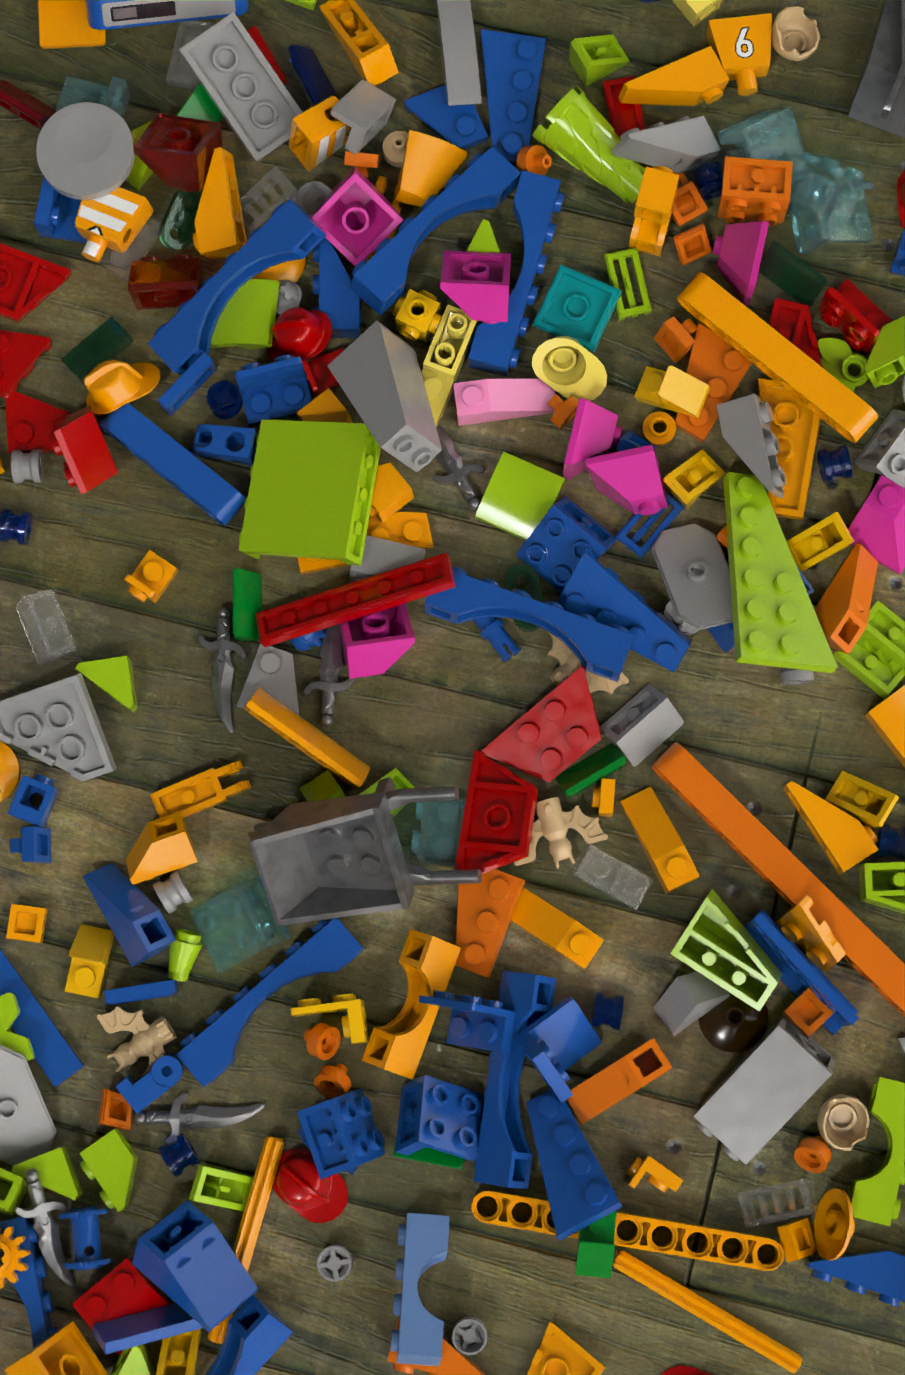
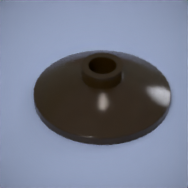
M728 992L730 997L700 1017L699 1025L706 1040L717 1049L725 1052H742L755 1046L764 1036L768 1025V1011L766 1004H764L759 1012ZM732 1010L738 1011L741 1015V1020L737 1024H732L728 1019V1015Z

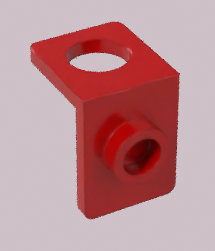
M343 348L309 362L306 359L302 360L303 368L314 396L323 393L328 388L331 390L340 386L328 365L344 351Z

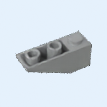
M684 116L671 124L665 125L664 122H659L641 131L638 128H633L622 134L620 137L621 141L611 150L614 156L651 166H664L677 173L705 167L721 151L704 116L692 119L689 116Z
M756 394L718 404L717 410L723 438L769 492L778 498L785 497L783 486L786 485V477L782 467L778 466L776 454L780 452L777 437L771 431L770 422L773 421V412L770 404Z

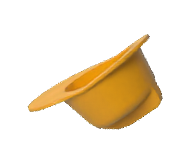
M111 359L99 363L84 378V383L88 389L87 407L91 406L94 414H108L129 402L143 397L158 385L161 378L160 370L154 364L148 362H138L129 365L126 362Z

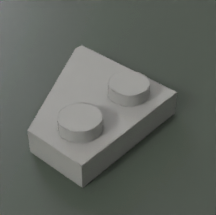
M260 643L237 707L243 709L256 689L261 687L299 715L293 654L272 646L264 647Z

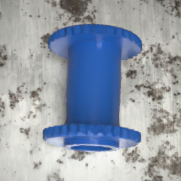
M91 1206L69 1209L70 1212L60 1213L59 1219L70 1218L74 1261L64 1263V1268L87 1270L101 1268L103 1265L113 1262V1257L102 1258L98 1218L99 1214L109 1213L108 1208ZM89 1246L91 1252L90 1254L85 1255L84 1249L85 1247Z

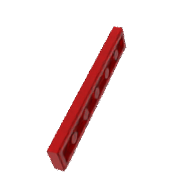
M446 552L256 613L260 643L264 647L272 646L454 588L456 585L451 559Z

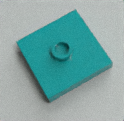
M560 264L532 325L534 328L555 337L569 336L574 338L585 349L594 353L621 297L622 291Z

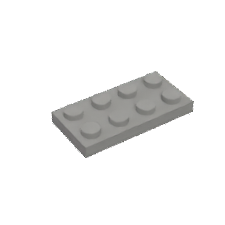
M234 12L179 49L178 52L255 163L290 139L292 119L303 112Z

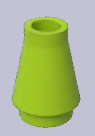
M175 928L174 937L176 940L169 946V970L167 977L176 981L187 982L189 973L203 946V943L200 942L202 934L191 930Z

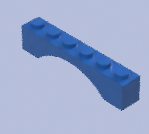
M493 147L484 154L477 153L467 165L468 169L463 174L459 175L457 173L453 175L446 183L445 190L438 197L432 195L423 204L421 213L415 218L413 216L408 217L398 229L399 233L394 238L390 239L387 237L376 248V254L369 261L363 259L352 271L351 289L376 313L381 315L403 295L409 262L418 246L432 231L444 222L461 214L476 210L495 209L517 188L521 172Z
M524 170L521 172L513 200V213L520 227L524 244L522 269L516 285L509 295L507 322H498L496 324L483 322L477 326L468 357V367L507 377L510 367L514 369L517 367L521 349L516 348L519 336L525 337L530 320L529 317H525L528 305L534 306L539 286L533 284L536 274L543 275L547 261V255L542 254L545 242L552 243L556 224L551 223L554 211L561 212L565 193L560 192L561 180Z
M291 199L286 203L280 204L273 211L272 217L262 227L255 229L250 234L245 245L239 251L229 255L225 260L224 266L215 275L208 277L202 283L201 289L194 297L183 302L178 308L177 314L168 323L161 325L155 331L154 337L148 344L173 372L182 375L204 352L209 355L211 339L217 321L229 300L242 285L269 267L287 261L304 259L327 234Z
M452 566L456 587L429 595L425 600L426 614L454 624H460L473 619L499 617L512 618L538 626L561 640L574 653L586 671L615 682L619 681L634 635L629 634V631L620 625L609 624L607 626L596 622V619L589 614L567 612L558 603L553 601L539 602L531 599V595L518 589H513L511 592L500 588L499 584L491 579L480 578L478 580L469 577L464 570Z
M334 918L331 921L329 919L320 921L311 930L315 934L305 944L302 940L296 942L285 952L288 958L282 964L277 966L274 962L259 975L262 980L253 989L248 985L232 998L235 1004L226 1012L222 1008L216 1011L206 1020L208 1028L199 1035L194 1031L179 1044L182 1050L176 1054L177 1057L203 1087L210 1085L233 1065L236 1047L244 1027L254 1011L270 995L283 986L303 977L320 973H339L364 951V948L338 918Z
M502 971L501 982L498 988V1001L503 1002L502 1009L514 1011L516 1015L509 1054L491 1051L489 1055V1072L487 1086L484 1091L485 1101L479 1131L478 1156L474 1164L475 1174L473 1182L528 1189L533 1153L525 1138L519 1109L520 1076L526 1054L514 1037L552 1009L556 978Z
M18 1217L0 1221V1228L3 1234L6 1228L13 1226L14 1233L12 1237L14 1239L20 1236L26 1237L25 1241L19 1245L20 1249L31 1251L30 1255L21 1257V1262L28 1265V1270H16L19 1281L12 1284L25 1305L31 1325L32 1345L34 1348L56 1333L58 1329L51 1325L49 1313L54 1312V1305L50 1291L45 1292L43 1278L47 1277V1268L44 1257H38L36 1243L39 1241L38 1233L33 1229L34 1222H32L31 1218ZM0 1249V1263L3 1265L4 1263L1 1258L5 1253Z
M251 1296L228 1321L226 1335L219 1354L206 1375H255L293 1331L276 1311L256 1296Z

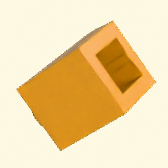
M180 811L147 822L126 858L132 885L151 880L156 876L176 869H183L190 864L198 862L192 838Z

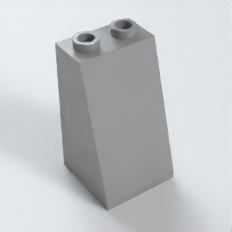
M379 321L374 322L328 365V368L379 446L412 470L418 472L421 468L428 465L442 451L417 355L413 347Z
M782 1015L697 1108L694 1117L698 1120L696 1125L707 1136L712 1137L714 1135L724 1144L722 1146L724 1152L735 1161L740 1159L747 1165L832 1075L836 1059L811 1036L806 1039Z

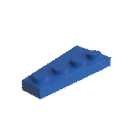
M481 29L491 145L507 161L517 167L518 152L522 147L530 145L546 38Z

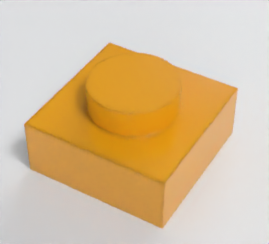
M602 778L600 787H593L592 807L598 808V816L612 817L615 779Z
M11 904L6 938L43 943L48 909Z
M808 1218L795 1220L777 1227L780 1245L784 1251L786 1262L800 1260L817 1253Z

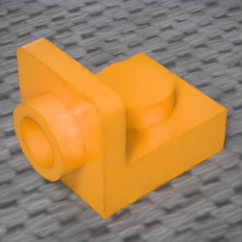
M149 550L133 574H127L124 578L125 582L130 586L127 592L143 603L148 598L156 604L179 570Z
M648 1154L643 1160L637 1157L626 1172L631 1177L627 1184L632 1188H635L644 1174L648 1172L651 1176L647 1181L664 1193L668 1187L676 1192L684 1181Z

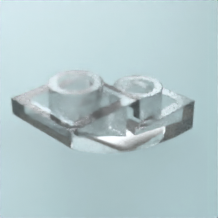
M589 844L572 875L635 910L639 907L653 879L635 868L618 861Z

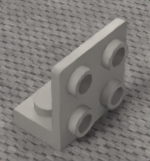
M892 409L857 456L854 463L861 470L881 474L905 488V411Z

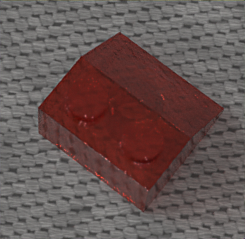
M158 113L135 144L134 153L168 187L179 188L187 192H200L205 185L214 149L223 148L221 122Z
M180 254L168 260H160L159 257L146 256L140 258V261H132L128 291L137 310L179 308L183 302L192 299L201 289L203 283L202 266L199 258H193L192 255Z

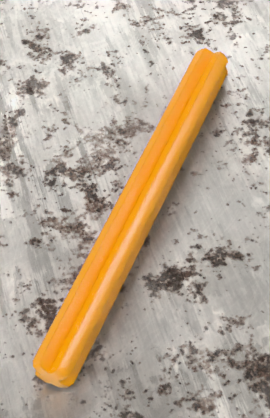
M266 1136L232 1250L247 1273L285 1144L284 1140L273 1136ZM237 1309L208 1333V1340L218 1344L223 1343L228 1321L236 1313Z
M621 1250L615 1257L613 1266L617 1270L791 1373H795L799 1369L803 1358L798 1353L627 1252Z

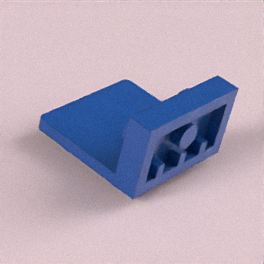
M44 176L34 225L40 236L86 244L87 239L83 238L75 228V220L81 200L69 198L59 193L47 182Z
M283 355L275 358L274 363L262 366L260 363H250L242 366L241 371L234 373L249 428L259 426L261 419L283 420L298 416L297 412L312 401L301 357Z
M566 496L553 504L519 549L517 557L562 594L586 547L596 555L595 559L598 560L600 556L611 549L618 539Z
M435 990L433 991V997L420 995V1003L452 1009L446 1044L509 1054L516 1012L502 1009L503 1002L462 994L461 996L455 995L454 999L453 993Z
M571 996L567 997L514 1037L542 1079L561 1103L573 1095L565 1083L570 1079L565 1070L601 1044L597 1033Z
M423 1075L401 1087L395 1152L408 1156L428 1147L469 1161L477 1159L482 1106L481 1093L427 1075Z
M362 1089L332 1098L297 1112L320 1179L385 1155L383 1136L375 1126L371 1102L364 1095Z

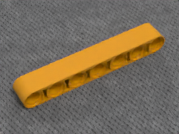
M699 272L677 297V301L685 310L732 348L740 352L742 356L850 442L857 443L877 420L878 414L869 404L706 274Z

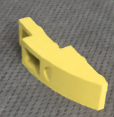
M448 304L425 357L421 371L436 427L444 414L453 391V383L457 381L478 322L472 320L462 309Z

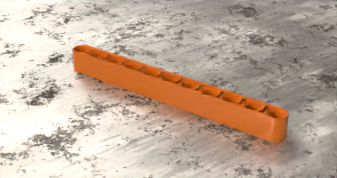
M674 742L651 765L655 773L791 907L808 895L814 903L809 911L817 923L820 920L826 921L832 935L846 953L843 958L905 1018V964L683 746Z

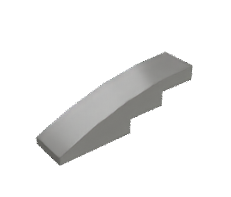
M436 0L441 61L448 106L481 104L479 69L470 0Z

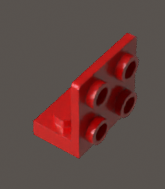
M848 278L836 290L830 286L826 290L818 308L821 312L820 317L831 328L837 327L845 335L844 339L848 345L856 351L861 350L865 355L873 349L882 327L893 322Z

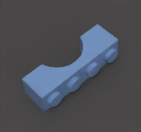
M407 1213L405 1224H399L397 1245L404 1246L403 1259L396 1260L395 1280L402 1281L401 1294H394L393 1316H399V1330L392 1329L390 1351L397 1352L396 1363L440 1366L444 1321L434 1317L422 1305L418 1296L417 1283L421 1275L429 1267L446 1260L450 1216Z

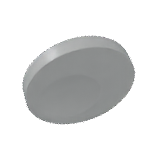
M82 102L60 109L47 120L37 139L36 157L42 174L56 191L69 198L92 200L112 193L127 179L135 160V143L128 125L118 113L102 104Z

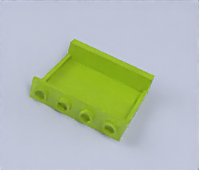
M261 419L260 430L256 436L257 447L254 464L250 470L249 493L244 504L245 516L242 530L239 533L238 551L254 559H260V555L340 560L348 565L361 566L381 447L366 424Z

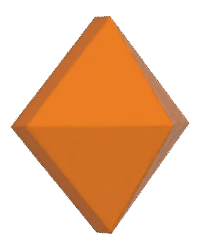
M703 223L673 237L682 266L712 252Z
M106 1088L102 1089L98 1124L127 1131L130 1130L132 1107L120 1092Z

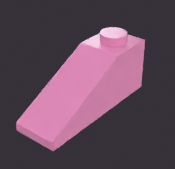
M540 378L481 379L453 383L458 426L555 412L547 404L555 395V390Z

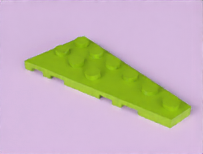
M728 472L723 478L736 662L833 673L838 666L764 485L755 475Z

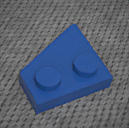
M445 85L404 101L405 109L410 114H415L426 124L430 131L435 135L441 136L446 142L466 150L488 141V136L475 105L448 106Z

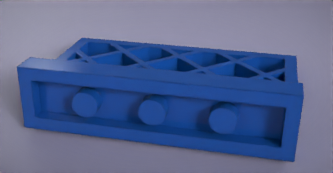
M763 909L744 925V928L782 973L780 981L796 998L809 988L833 1012L832 1016L822 1024L830 1035H834L841 1027L851 1026L859 1019L856 1015L858 1010L809 961L799 947L784 936L781 928Z

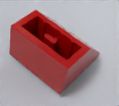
M91 406L53 421V431L49 432L51 436L50 441L57 457L61 455L65 457L66 462L63 463L65 469L63 470L71 488L77 486L80 494H84L118 473L115 461Z

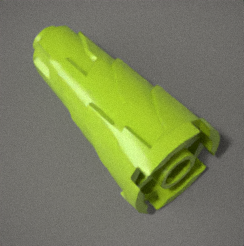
M575 86L545 117L547 123L544 126L539 124L532 136L539 143L553 150L578 170H582L590 178L610 189L624 202H631L633 204L637 201L645 168L639 162L613 155L611 150L621 141L620 137L614 132L610 123L586 98L585 92L578 86Z

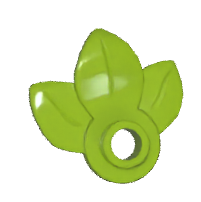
M822 338L818 340V349L822 357L820 359L821 365L852 392H854L855 387L863 385L869 379L864 369L868 361L865 356L853 353L848 343L841 339ZM851 365L857 366L860 370L859 375H850L848 367Z

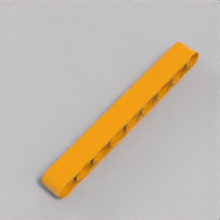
M482 1190L472 1200V1213L478 1221L556 1235L555 1228L547 1223V1214L551 1210L548 1199L495 1190ZM484 1196H490L497 1202V1210L491 1216H484L478 1212L477 1203ZM519 1202H525L532 1208V1215L525 1222L516 1221L512 1216V1209ZM619 1211L616 1213L614 1237L616 1246L763 1271L777 1269L784 1259V1251L781 1245L776 1240L766 1236ZM624 1220L633 1221L636 1226L635 1235L628 1240L621 1239L617 1235V1226ZM659 1226L668 1227L671 1232L669 1242L662 1246L654 1244L652 1240L653 1230ZM578 1231L568 1237L578 1239ZM694 1232H701L705 1237V1246L700 1251H691L687 1246V1239ZM729 1238H736L740 1243V1251L734 1257H726L722 1252V1245ZM764 1244H771L775 1249V1257L769 1263H761L757 1257L758 1249Z

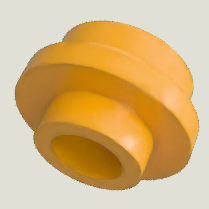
M654 412L644 420L642 432L648 442L657 446L665 445L674 438L676 423L669 414ZM656 423H662L665 425L666 430L662 433H657L653 426Z

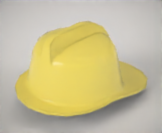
M558 336L547 339L537 347L532 356V367L535 375L567 399L574 396L578 401L579 398L592 401L600 396L606 387L607 373L604 365L574 338Z

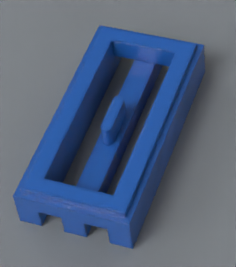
M204 352L158 399L161 408L169 416L173 415L216 371L213 359Z
M666 491L668 506L671 505L674 509L641 548L636 544L666 508L660 509L656 514H652L631 540L626 535L643 516L641 513L634 514L615 536L619 543L621 542L625 545V548L634 552L640 560L655 544L661 531L666 530L684 509V506Z
M176 980L104 991L105 1001L109 1005L173 996L179 993Z

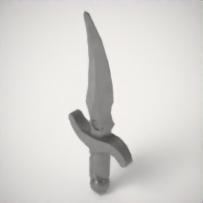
M438 424L436 429L442 451L435 457L436 461L446 468L449 475H434L433 480L442 485L456 484L465 502H468V507L471 510H478L481 501L476 498L477 494L467 476L473 472L483 474L484 470L476 464L464 466L461 461L462 456L455 451L449 435Z
M221 606L217 611L219 616L217 618V641L208 642L203 636H199L198 640L204 648L214 651V656L211 660L213 666L211 689L214 704L221 721L229 733H233L231 688L234 667L231 663L230 654L231 651H236L242 658H246L247 654L242 646L230 641L231 619L228 617L231 612L227 606Z
M339 624L326 629V636L323 638L320 651L322 660L321 666L318 669L320 681L310 683L303 692L305 696L315 690L322 692L320 709L322 716L320 717V723L324 727H329L333 723L335 693L347 690L354 681V678H348L342 683L337 682L338 673L343 666L342 639Z
M184 1092L175 1099L171 1111H147V1114L141 1111L134 1115V1121L138 1125H143L146 1122L147 1125H171L172 1133L165 1140L169 1144L178 1137L180 1127H188L194 1130L197 1127L214 1129L234 1125L251 1118L265 1108L266 1104L258 1103L240 1107L198 1105L195 1108L184 1110L180 1109L181 1103L188 1097V1093Z
M29 1169L25 1173V1179L28 1181L27 1186L32 1205L25 1209L15 1206L14 1211L21 1217L34 1218L33 1229L38 1233V1244L49 1267L58 1278L69 1286L76 1287V1282L69 1269L64 1268L66 1260L60 1241L59 1225L55 1223L50 1213L51 1210L55 1209L62 1212H67L68 1209L57 1200L45 1198L38 1171L36 1169Z

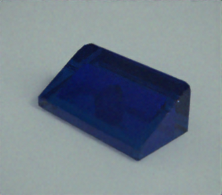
M294 44L289 46L290 61L313 106L331 96L337 97L314 51L304 46Z

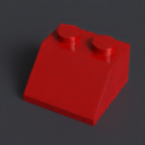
M133 1255L127 1257L72 1303L73 1307L92 1331L94 1324L171 1304L160 1288L132 1264ZM122 1350L117 1351L116 1353L120 1355Z

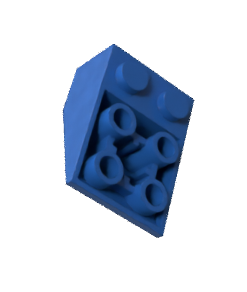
M189 1200L138 1238L132 1264L208 1332L258 1291V1287L214 1222Z

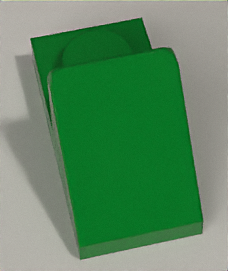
M617 1210L578 1231L575 1275L611 1279L615 1251L614 1237Z

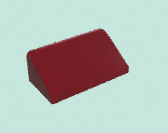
M0 80V106L39 130L57 112L8 81Z

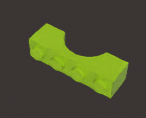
M874 1077L867 1109L870 1114L877 1118L885 1130L887 1152L884 1161L876 1171L866 1177L851 1180L848 1197L851 1201L854 1218L890 1226L891 1220H897L900 1212L901 1199H897L899 1184L905 1185V1083L883 1077Z

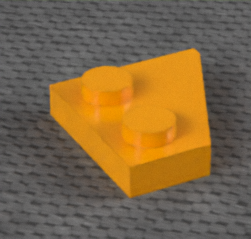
M806 895L785 912L776 923L781 927L782 933L788 940L797 943L806 952V956L812 964L826 972L837 964L846 953L832 935L826 921L820 920L818 923L809 911L814 903Z

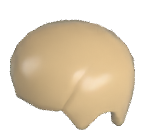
M803 7L784 8L777 14L772 25V47L779 55L790 61L806 60L816 51L819 44L820 34L818 27H816L817 21L806 17Z
M845 1094L835 1095L821 1105L816 1119L819 1133L824 1140L834 1149L851 1151L856 1143L866 1139L867 1128L870 1123L867 1107L856 1096Z

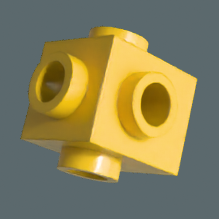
M410 289L406 298L400 297L393 310V315L396 316V330L410 340L417 341L418 339L426 344L431 334L436 333L442 319L440 303L437 302V297L425 290L416 292ZM415 309L421 312L422 314L414 315L412 312Z

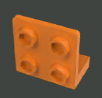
M725 156L722 193L717 218L724 219V221L732 224L743 223L744 221L769 222L768 226H775L778 223H783L790 202L793 162Z

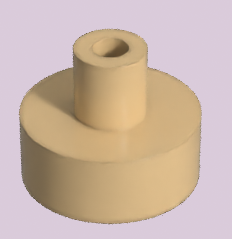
M404 131L390 133L383 142L384 158L390 165L395 167H402L408 135Z

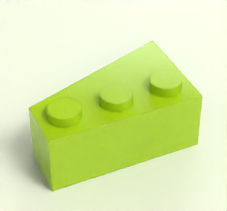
M905 862L864 863L860 865V901L905 914Z
M711 889L670 953L759 1012L782 976L780 970L713 889Z

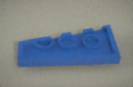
M586 547L557 603L567 612L573 614L583 612L593 616L598 623L607 626L609 624H617L626 628L629 634L634 635L631 650L675 672L692 640L660 612H655L644 602L645 599L637 591H631L618 579L619 576L609 567L605 568L595 559L596 555Z
M550 1089L526 1102L556 1235L558 1240L561 1241L620 1209L622 1205L566 1102L561 1103Z

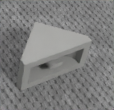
M695 971L677 977L653 1009L672 1035L675 1036L730 997V994L710 979Z

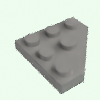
M82 673L0 700L1 741L13 744L27 751L28 755L50 766L55 765L71 773L70 776L82 782L117 769Z

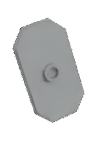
M689 524L661 531L651 549L678 619L699 630L733 623L729 565L720 542L716 539L717 535L696 524Z
M0 1044V1161L14 1166L49 1152L57 1130L25 1055Z

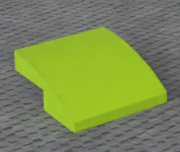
M250 279L242 285L229 300L220 315L211 339L210 348L239 346L250 350L272 347L273 333L271 328L275 323L280 282L268 279Z
M503 451L480 502L475 518L526 541L553 504H555L564 485L565 478Z
M878 600L870 609L867 627L849 655L836 650L833 657L884 700L905 676V622Z

